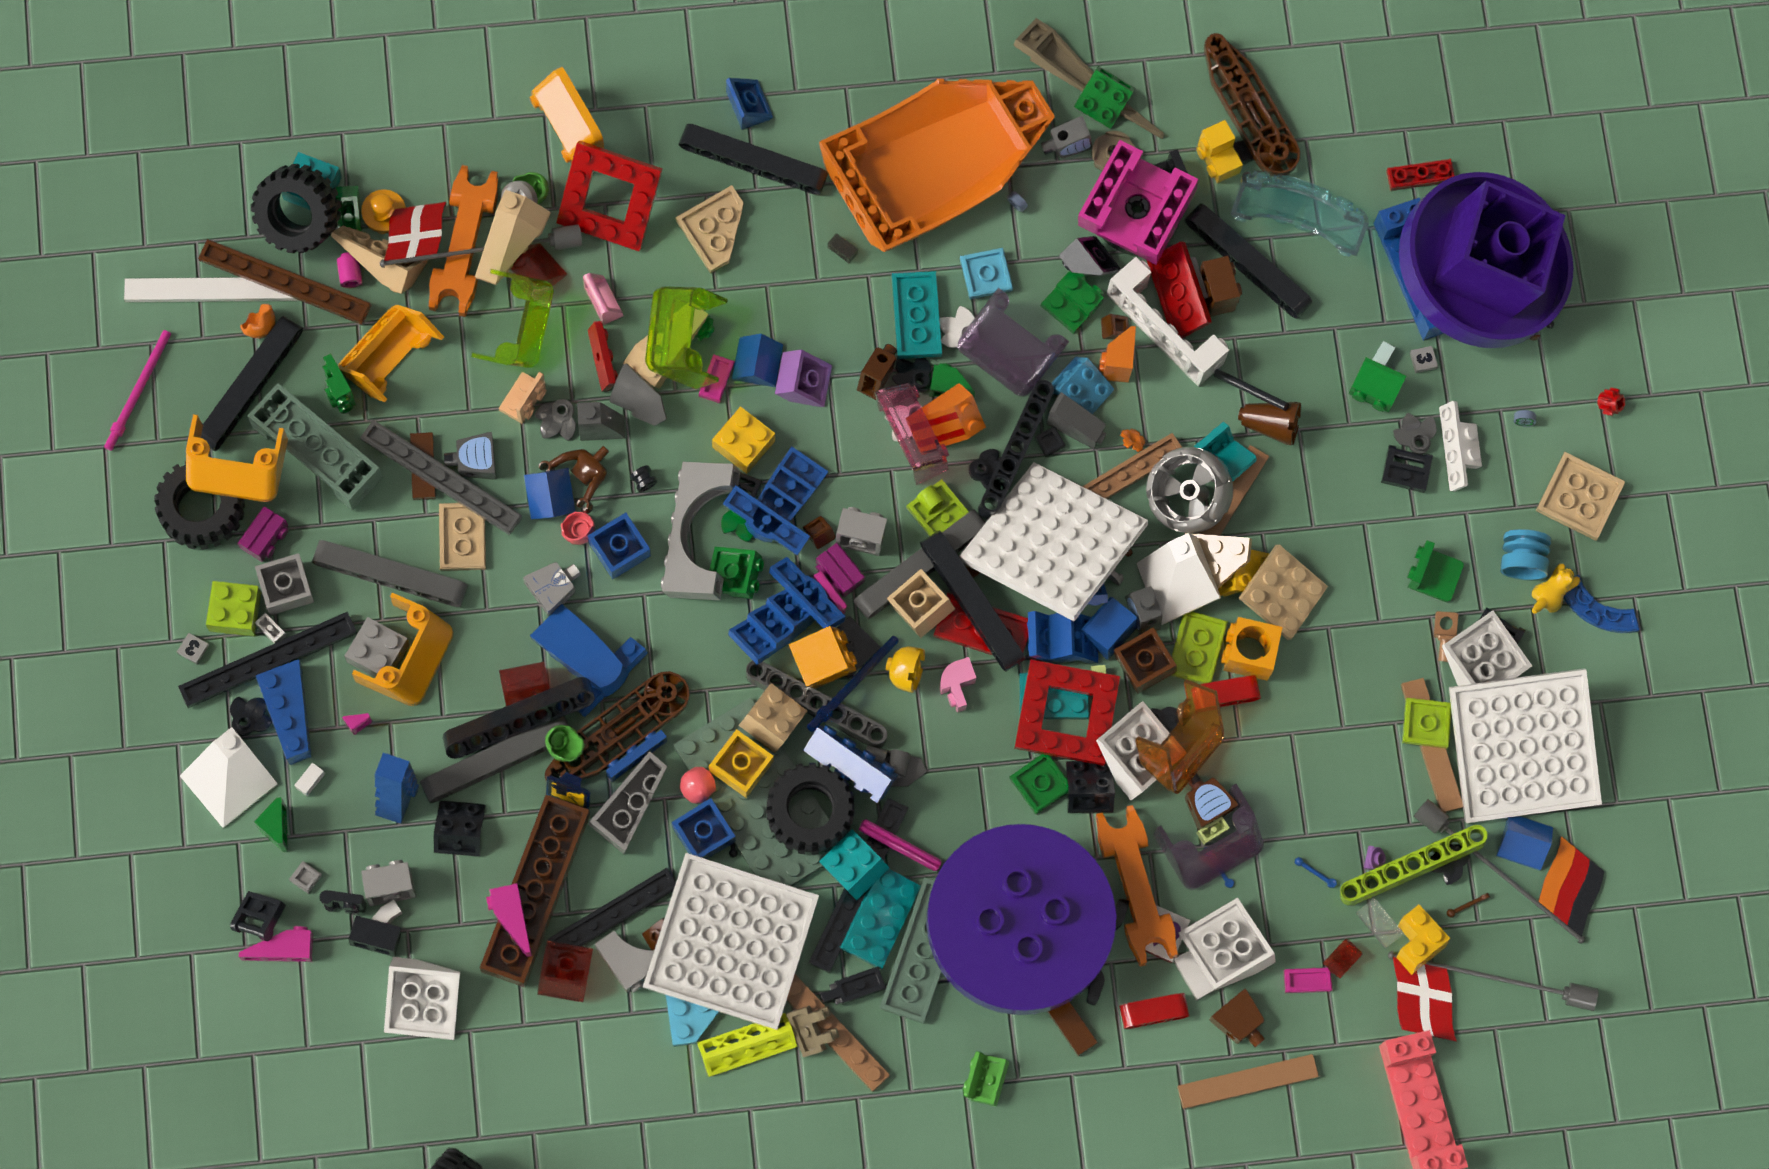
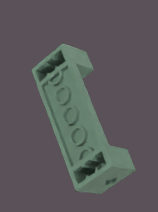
M279 383L247 415L251 426L268 441L270 438L277 441L279 428H284L288 437L286 450L330 486L334 491L335 497L352 511L382 479L380 468Z

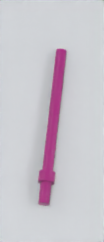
M163 330L117 422H114L110 428L111 433L104 445L105 449L112 451L119 436L122 437L126 429L125 424L171 336L170 332Z

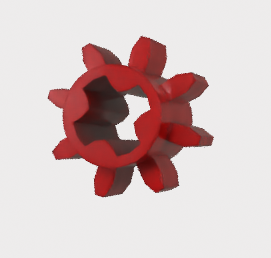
M1610 387L1609 390L1604 389L1599 394L1597 404L1599 409H1603V414L1613 416V413L1619 414L1624 409L1625 397L1623 394H1619L1620 389Z

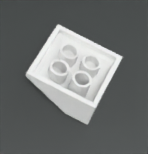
M1188 533L1172 540L1136 563L1145 587L1151 586L1162 612L1161 625L1221 599L1198 537Z
M1491 611L1442 645L1458 686L1516 678L1532 667V664L1494 611Z
M1143 701L1096 740L1116 783L1130 800L1146 790L1187 754Z
M232 727L213 741L180 775L223 829L278 785Z
M1238 898L1179 932L1181 939L1215 990L1255 975L1276 962L1275 953Z
M393 957L389 966L384 1033L454 1040L460 972L417 959Z

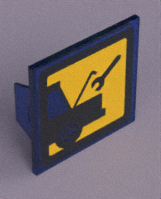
M567 772L560 779L547 776L546 795L586 809L590 808L591 792L581 787L580 777Z

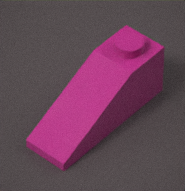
M512 884L489 889L490 896L486 897L488 909L494 911L495 917L527 957L532 956L518 885Z
M295 926L293 930H286L273 936L270 941H262L240 951L239 958L241 961L312 962L313 933L311 930H307L308 927Z

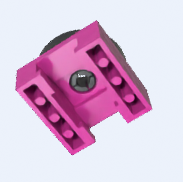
M1119 140L1078 215V226L1102 237L1112 248L1126 254L1137 255L1156 265L1168 242L1175 235L1180 220L1197 191L1198 179L1177 168H1174L1172 173H1169L1141 159L1143 151ZM1135 206H1139L1143 209V211L1141 213L1134 214V212L1131 209Z

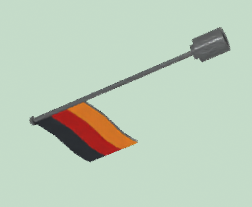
M1429 799L1422 804L1413 816L1434 834L1437 831L1442 833L1444 830L1450 835L1455 834V832L1447 827L1450 824L1447 821L1449 816ZM1560 836L1557 854L1544 878L1538 901L1478 851L1473 852L1487 866L1578 939V943L1585 941V937L1582 936L1588 913L1600 891L1604 871L1562 836Z

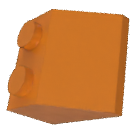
M1136 326L1129 327L1107 345L1106 352L1101 353L1098 370L1107 381L1129 382L1133 369Z

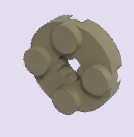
M1106 132L1104 135L1099 136L1093 144L1092 159L1094 166L1103 171L1111 156L1108 154V151H1112V148L1116 147L1119 140L1133 147L1135 146L1129 140L1130 138L1122 132Z

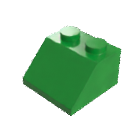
M1366 357L1348 394L1352 395V398L1356 401H1365L1371 404L1378 411L1389 412L1406 375Z

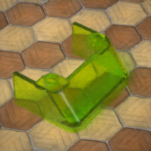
M490 268L489 273L512 278L510 285L511 293L516 298L526 300L516 344L510 342L501 343L496 349L495 356L471 351V357L504 365L532 368L539 361L554 295L553 286L546 280Z
M663 286L656 289L652 297L645 356L648 369L693 389L719 382L718 377L702 371V357L699 352L691 349L690 346L695 309L706 311L727 304L728 299L700 287Z

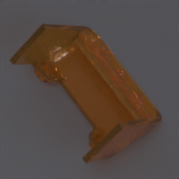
M1187 679L1184 681L1187 698L1177 708L1179 723L1161 745L1139 736L1136 738L1141 765L1168 791L1179 794L1219 747L1224 737V727L1217 691Z

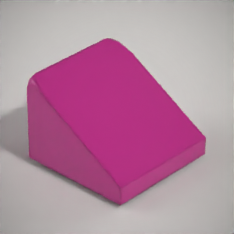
M368 713L342 717L353 735H356L372 723Z

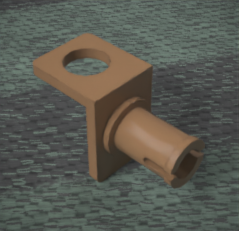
M1442 611L1435 613L1433 637L1440 640L1438 661L1448 662L1442 645L1457 636L1458 613ZM1443 617H1449L1452 620V627L1448 630H1444L1440 626V620Z

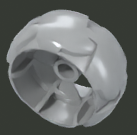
M1195 447L1177 448L1162 456L1163 458L1151 469L1146 486L1149 507L1158 521L1172 530L1191 534L1206 531L1218 524L1223 515L1228 512L1233 499V482L1224 462L1213 453ZM1184 464H1197L1193 480H1187L1181 484L1170 476L1176 473V468ZM1210 481L1215 482L1213 500L1210 506H1204L1203 502L1209 496V490L1204 484ZM1180 493L1184 499L1189 500V517L1176 514L1169 507V499L1165 498V496Z

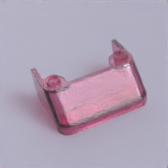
M909 383L876 391L875 396L879 411L883 410L912 468L916 485L949 470L946 459L949 456L948 450L944 444H939L917 400L920 398V395L915 385L910 386Z

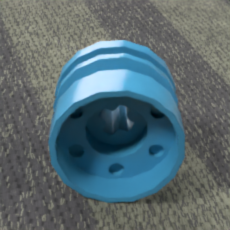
M1518 529L1505 532L1503 536L1505 543L1502 549L1507 554H1504L1501 558L1500 572L1507 577L1521 580H1540L1546 578L1549 571V560L1544 556L1550 553L1551 537L1534 530Z

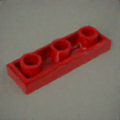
M1451 159L1390 167L1386 170L1390 191L1440 184L1455 176Z
M595 321L587 331L601 392H607L615 385L618 374L612 365L613 353L608 348L607 329L604 328L602 321Z

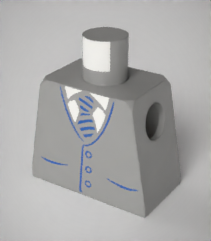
M555 562L524 576L523 580L526 587L549 617L575 593L572 581L581 574L574 564L562 570L558 563Z

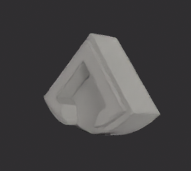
M1114 570L1108 577L1118 586L1124 580L1123 575L1118 574Z

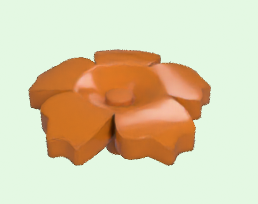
M1131 428L1121 432L1120 436L1124 438V446L1127 448L1132 446L1133 450L1137 452L1142 451L1146 441L1137 430Z

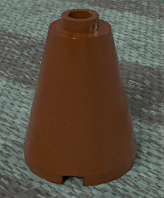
M1288 402L1289 408L1284 411L1269 403L1245 404L1244 408H1240L1238 420L1246 428L1292 446L1297 437L1299 429L1298 418H1301L1302 406L1299 402Z

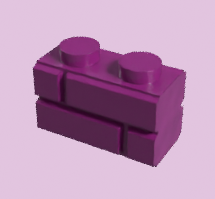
M263 507L239 540L238 545L243 551L263 562L265 558L269 559L276 549L274 547L279 539L283 540L289 530L287 528L288 523L281 516Z
M838 542L816 558L817 566L815 568L817 572H823L837 593H840L843 598L865 582L863 573Z

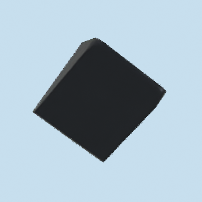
M1244 140L1234 142L1233 148L1243 165L1254 160Z

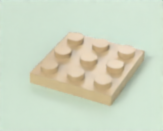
M1564 452L1536 511L1596 541L1625 481Z
M1275 545L1239 599L1268 624L1281 626V635L1287 640H1292L1328 586L1281 545Z

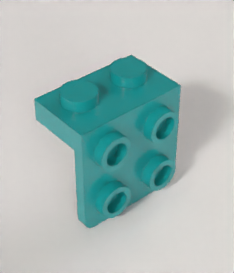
M1224 422L1214 428L1194 446L1219 457L1228 468L1232 482L1257 461L1255 454L1234 440L1229 425Z

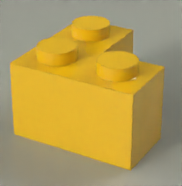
M1226 120L1202 130L1196 148L1200 159H1204L1207 164L1206 168L1209 176L1214 178L1217 183L1239 174L1243 166L1233 148L1235 136Z
M1420 904L1402 917L1398 928L1406 935L1410 942L1400 949L1396 958L1411 974H1414L1446 948L1450 937Z

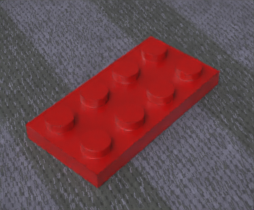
M1180 241L1164 250L1156 265L1147 261L1167 324L1173 325L1182 339L1212 323L1186 242Z
M947 593L946 596L951 601L955 610L937 624L933 637L992 655L954 596ZM993 607L1021 651L1024 652L1029 637L1027 628L1028 618Z

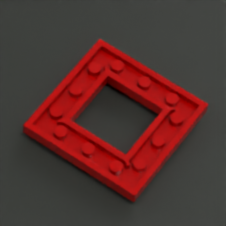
M579 140L576 144L556 224L562 226L579 225L580 231L640 251L663 168ZM594 171L634 184L625 221L584 208Z
M1030 659L1014 749L1104 766L1106 760L1096 740L1112 726L1120 676ZM1048 688L1093 696L1086 737L1041 729Z

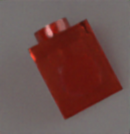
M1346 938L1323 964L1340 979L1363 953Z

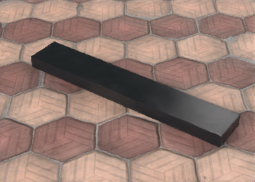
M665 868L548 938L547 941L558 959L561 960L672 893L676 881L668 868Z

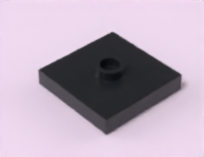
M850 616L837 627L840 631H844L847 636L848 643L846 646L849 652H853L857 660L855 665L857 671L881 650V647ZM857 671L852 672V673L846 675L845 677H846L847 679H849V678H851Z

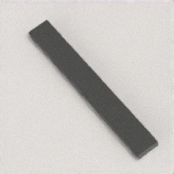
M372 420L360 437L362 441L509 536L522 519L521 514L375 420Z

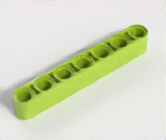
M1481 825L1470 826L1346 881L1341 886V901L1349 906L1356 905L1478 851L1486 844L1487 831ZM1479 833L1483 839L1480 842H1474L1470 835ZM1457 842L1461 845L1462 849L1453 851L1449 845ZM1435 851L1440 854L1441 858L1434 861L1429 858L1428 854ZM1410 861H1416L1420 867L1417 870H1411L1407 864ZM1389 870H1395L1399 876L1396 879H1390L1386 873ZM1373 879L1378 883V886L1371 889L1365 885V882ZM1347 889H1354L1357 895L1353 898H1348L1344 892Z

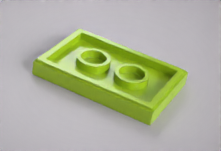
M1193 611L1183 615L1171 656L1177 665V672L1171 676L1199 684L1212 682L1228 621Z

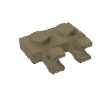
M809 1005L787 1013L803 1057L826 1050L825 1043L832 1042L835 1038L840 1037L837 1028L820 1033L816 1023L831 1015L828 1006L812 1012Z

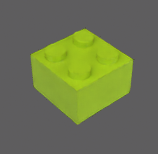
M212 581L206 626L209 632L255 637V622L258 619L261 599L259 587Z

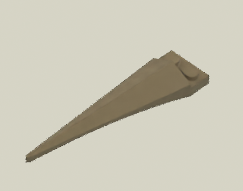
M1037 18L1019 35L1013 46L1030 56V61L1080 91L1084 90L1094 73L1054 29ZM1126 103L1120 115L1163 139L1164 133Z

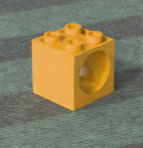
M1238 617L1235 623H1231L1227 631L1225 642H1229V644L1226 645L1222 654L1221 663L1225 664L1223 671L1244 676L1255 675L1257 679L1268 681L1274 670L1282 627ZM1245 637L1256 639L1263 646L1265 656H1261L1257 660L1245 658L1238 651L1236 641Z
M829 626L789 644L806 687L817 689L857 671L855 667L857 660L853 652H849L847 649L848 639L844 631Z

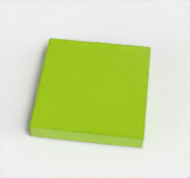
M1406 698L1402 743L1447 749L1449 747L1451 703Z

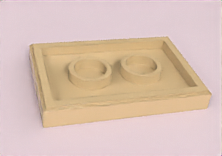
M460 503L439 504L440 571L486 570L485 520Z

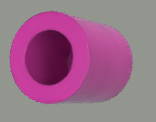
M349 252L341 254L337 259L340 286L343 288L360 286L362 284L360 263Z

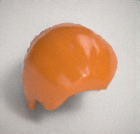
M261 304L259 312L249 313L246 322L240 325L242 332L246 336L256 339L267 337L276 322L272 305Z

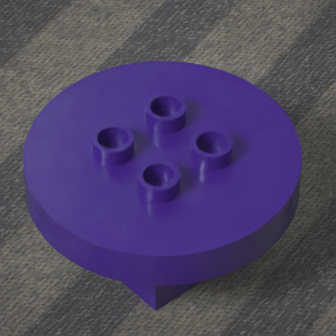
M1470 172L1441 182L1415 205L1402 229L1399 261L1403 280L1409 295L1421 313L1435 327L1462 343L1481 348H1504L1524 342L1557 317L1563 309L1571 290L1574 267L1571 246L1563 227L1566 215L1552 210L1538 194L1524 184L1503 175L1488 172Z
M1029 824L1004 825L986 830L970 838L946 860L934 881L929 897L926 921L927 935L931 951L940 970L947 980L965 997L978 1005L1000 1013L1014 1015L1037 1014L1050 1011L1070 1002L1080 995L1097 977L1107 960L1114 941L1116 929L1115 901L1103 870L1088 851L1076 841L1062 833L1042 826Z

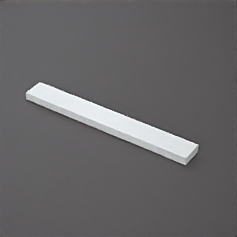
M244 278L125 279V302L300 301Z

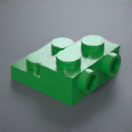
M1069 271L1056 284V288L1043 300L1041 307L1074 334L1103 304L1104 297L1102 296V290L1098 286L1093 285L1091 287L1085 282L1086 277L1082 273Z
M330 353L323 357L325 365L322 368L327 378L325 380L327 388L324 390L332 408L337 407L341 414H345L351 411L356 403L348 383Z
M715 546L709 571L717 572L724 578L723 594L753 599L754 593L759 591L760 584L757 578L758 573L764 569V560L755 550Z

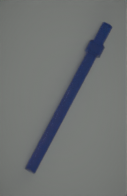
M891 636L834 698L816 712L815 718L807 725L809 731L814 732L823 721H828L833 715L832 712L899 642L897 637Z

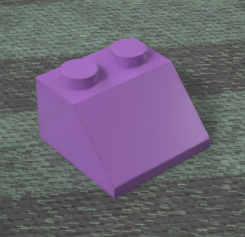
M804 350L783 352L775 394L790 402L824 407L832 365Z

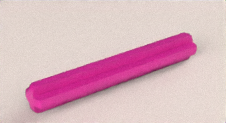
M867 819L860 823L859 831L933 871H937L940 868L942 861Z

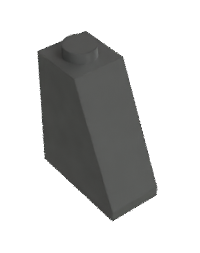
M1060 392L1050 410L1047 425L1050 427L1055 426L1056 430L1092 449L1095 448L1097 443L1101 445L1107 435L1104 432L1106 424Z
M601 402L577 403L580 441L625 439V421L622 414Z

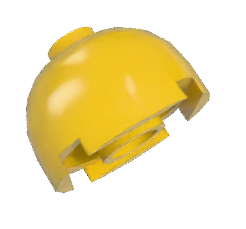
M907 646L897 650L893 658H888L886 670L889 671V678L895 687L914 693L913 690L917 689L923 672L920 660L925 661L924 649Z

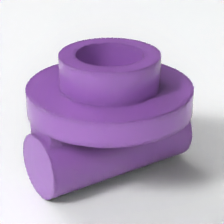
M1368 846L1364 869L1371 871L1385 864L1386 856L1380 847Z

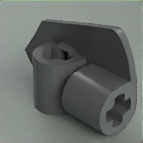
M624 364L613 387L610 403L631 411L634 417L654 426L666 420L667 415L662 396L630 365Z
M867 745L866 750L876 756V761L881 764L883 762L888 763L895 768L894 772L898 776L891 787H908L927 772L921 758L911 756L908 752L896 749L889 751Z

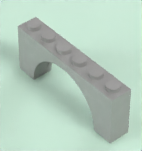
M682 463V469L678 473L679 488L675 493V512L671 516L672 532L668 536L669 550L664 560L665 575L661 579L662 591L670 598L721 600L724 578L717 572L702 569L695 564L689 552L688 533L695 515L707 502L717 496L730 493L735 485L738 486L741 471L734 464Z
M615 931L595 943L596 949L626 993L631 990L634 993L643 987L654 950L650 951L633 947L622 940Z

